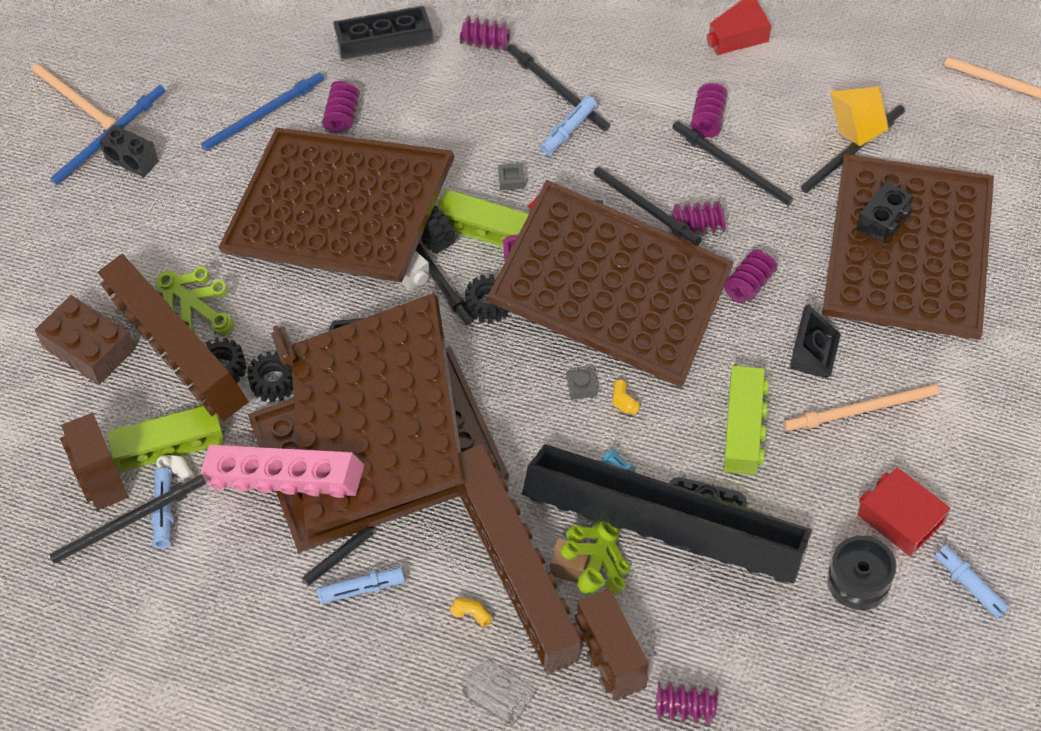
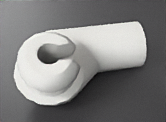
M162 455L156 461L157 468L170 469L172 474H178L183 484L195 478L183 457Z

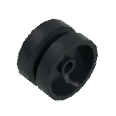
M859 535L847 538L836 547L827 574L828 588L832 596L841 605L850 609L866 611L878 607L886 600L896 574V559L891 549L878 539Z

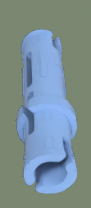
M586 95L559 125H555L552 128V133L539 145L543 153L551 156L563 142L565 143L569 140L570 134L597 107V102L591 96Z
M158 468L154 471V499L162 495V489L163 494L171 490L172 473L170 469ZM170 503L164 506L163 509L156 510L151 515L153 546L155 548L164 549L171 546L170 531L173 524V515L171 514ZM161 514H163V527H161Z
M948 545L940 549L943 553H936L934 558L952 574L951 578L955 582L959 580L997 620L1004 615V611L1007 612L1011 608L971 569L972 565L969 562L964 563Z
M401 565L380 572L372 570L369 571L370 574L321 587L318 586L317 592L320 604L323 605L371 591L379 593L380 589L405 584Z

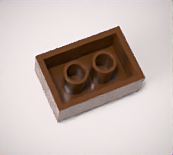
M70 295L35 329L42 348L98 385L135 350L129 331L73 295Z
M89 413L62 424L61 427L65 436L60 437V440L87 503L93 501L98 511L129 498L94 413Z
M610 588L578 601L577 614L574 616L583 635L581 643L585 642L589 650L587 651V657L592 668L597 667L601 674L599 681L606 694L610 692L615 702L647 687L649 663Z

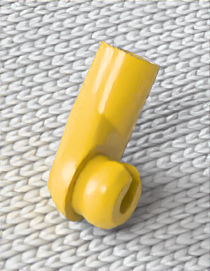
M616 380L613 388V405L623 413L635 415L640 409L639 402L626 394L627 383L625 381Z
M459 597L450 606L452 615L460 618L463 617L464 613L471 614L483 628L493 621L491 614L477 600Z

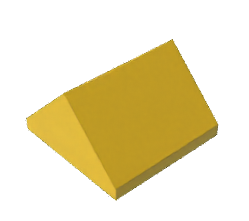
M880 87L831 91L830 95L841 135L861 146L888 130L889 126Z

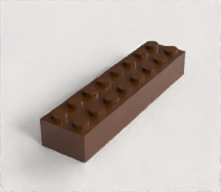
M123 253L97 272L103 280L100 283L101 287L109 296L114 295L111 300L120 311L126 310L123 314L132 325L138 324L136 327L137 331L145 340L151 339L148 343L158 355L164 354L161 358L171 370L177 369L175 374L184 385H191L188 389L198 401L200 400V402L205 401L202 403V406L211 417L216 414L224 422L249 402L228 370Z
M482 444L461 452L466 483L457 485L455 488L546 675L578 662L579 653L582 649V632L576 622L572 624L568 616L570 614L569 606L564 597L559 598L555 590L557 589L556 580L551 572L547 573L543 566L545 560L539 547L534 549L530 541L533 539L527 523H521L518 517L520 515L518 504L515 499H509L506 493L509 491L507 483L502 475L498 477L494 469L497 468L492 453H486Z

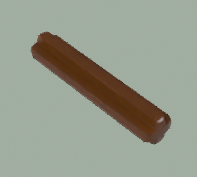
M275 325L273 327L274 332L271 335L281 364L283 366L286 364L293 366L296 355L286 328L284 326L279 328Z

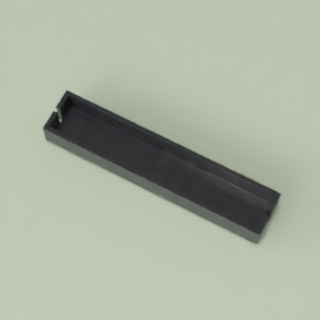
M547 444L542 446L537 456L535 455L528 464L522 490L523 496L530 497L535 502H545L556 506L562 511L579 513L587 519L600 520L609 523L614 528L631 530L639 536L652 537L663 541L669 546L683 547L691 550L694 554L707 555L718 559L724 564H735L746 568L749 572L762 573L783 583L790 582L795 584L813 530Z

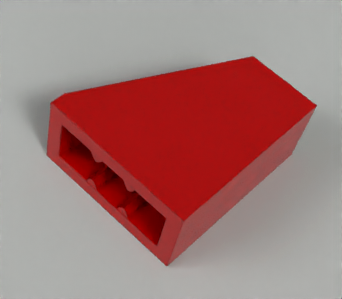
M741 0L710 22L707 42L709 47H713L717 55L767 43L770 39L771 24L757 0Z

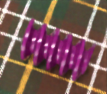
M467 15L466 20L463 22L460 32V44H463L464 41L469 46L474 43L476 47H481L483 44L486 49L493 46L494 50H499L502 47L504 52H507L511 39V29L507 28V22L504 21L500 28L498 27V20H494L492 26H489V19L486 18L482 25L480 24V17H476L474 23H471V16Z
M344 81L332 82L325 107L326 110L322 119V126L330 133H341L353 126L356 106L360 96V91L357 87Z
M717 83L704 84L697 90L691 128L702 133V137L713 138L721 130L728 92L724 86Z
M708 201L704 203L703 208H701L698 202L694 203L693 209H691L689 203L684 204L683 210H681L679 204H675L671 217L689 225L690 230L696 233L697 227H700L702 234H705L707 226H710L712 233L716 232L717 226H720L722 232H725V213L719 201H715L713 207H711Z
M755 249L751 251L741 262V265L736 268L735 272L731 274L730 278L726 280L724 284L725 292L737 303L753 300L756 294L761 291V287L765 286L767 280L772 277V273L777 271L776 261L762 250Z
M658 680L655 705L657 717L662 719L665 711H668L669 719L674 721L677 713H680L682 722H686L689 714H692L695 724H698L701 716H704L706 725H710L716 716L718 688L715 689L712 696H710L709 689L706 686L703 687L700 694L697 692L696 685H692L689 692L686 693L683 683H680L677 690L674 691L672 682H668L665 689L662 690L661 683Z

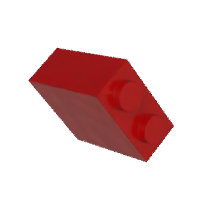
M896 467L890 474L886 472L880 477L876 484L877 487L873 491L867 490L859 499L861 505L858 516L911 557L946 522L951 508L900 468Z

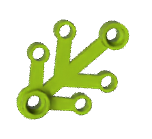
M197 267L193 273L178 275L175 271L167 270L158 275L155 281L156 289L163 294V299L173 310L174 294L180 298L181 319L186 325H189L193 332L195 327L192 324V308L211 321V326L218 335L226 336L233 331L235 324L228 314L217 313L199 300L214 296L218 298L226 296L229 289L224 281L216 280L211 286L186 290L182 287L183 285L196 282L206 284L210 280L211 275L205 267ZM201 273H205L202 278H198ZM223 286L221 291L216 292L218 287ZM224 319V322L221 325H218V323Z
M603 521L596 522L593 527L572 525L566 531V536L569 540L560 548V551L568 560H573L577 555H592L588 568L579 576V581L577 582L579 589L583 593H596L604 585V578L599 572L602 565L609 577L606 581L607 589L610 588L612 594L617 595L626 586L622 578L630 571V566L624 560L616 545L620 535L619 529ZM584 538L596 539V543L580 542ZM606 549H608V551L610 552L613 560L615 561L614 563H612Z

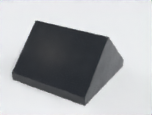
M809 304L804 306L790 369L826 378L831 377L841 334Z

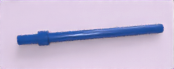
M318 72L307 80H300L294 84L295 87L203 141L201 143L202 148L208 151L295 97L307 94L311 91L310 88L325 80L321 72Z
M159 84L147 96L143 95L136 101L137 104L114 124L124 128L143 111L147 112L153 107V103L166 92L164 87ZM113 125L50 179L56 185L63 181L101 148L99 140Z

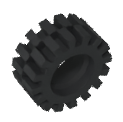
M434 206L421 236L423 244H427V248L436 254L448 248L456 241L454 237L455 232L452 231L453 227L448 223L449 219L447 216L444 217V212L442 210L439 211L438 206Z
M485 274L480 275L481 280L475 277L473 284L469 282L467 289H465V302L469 313L474 320L479 317L480 323H484L485 319L488 320V324H492V319L500 322L501 316L505 319L508 316L507 312L510 311L492 303H482L479 301L480 297L489 295L496 281L494 274H489V278H485Z
M214 338L215 343L213 344L210 340L207 341V348L217 359L228 358L231 360L230 364L225 368L236 383L240 382L239 376L244 377V370L247 367L241 346L237 345L234 340H231L229 343L228 338H223V342H220L219 338Z
M268 351L266 352V357L259 354L257 356L258 361L255 359L251 361L252 366H248L247 377L254 396L257 398L260 396L261 401L264 402L269 398L270 403L275 402V398L278 397L280 402L284 400V394L289 397L291 396L290 390L293 391L292 369L289 364L284 366L281 364L277 351H275L274 355H271V352ZM276 371L283 374L277 381H263V377L269 372Z

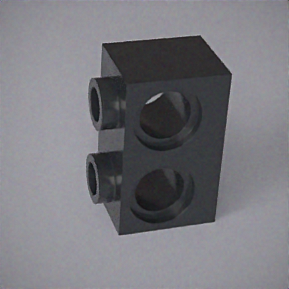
M115 124L99 140L105 160L143 178L159 162L153 142Z
M886 182L860 212L856 230L883 244L889 236L893 237L896 234L902 220L906 221L911 215L913 207L910 205L913 195Z

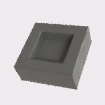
M523 163L498 165L500 190L525 189Z
M592 368L566 372L571 400L597 396V387Z

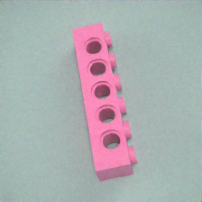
M209 445L200 475L202 474L204 479L209 482L208 485L217 490H224L227 487L243 492L248 491V489H256L263 493H271L273 490L289 495H294L295 492H304L311 496L329 494L333 497L343 498L344 495L356 496L365 465L352 452Z

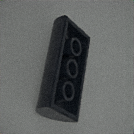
M425 6L333 22L341 60L424 46L434 42L433 30Z

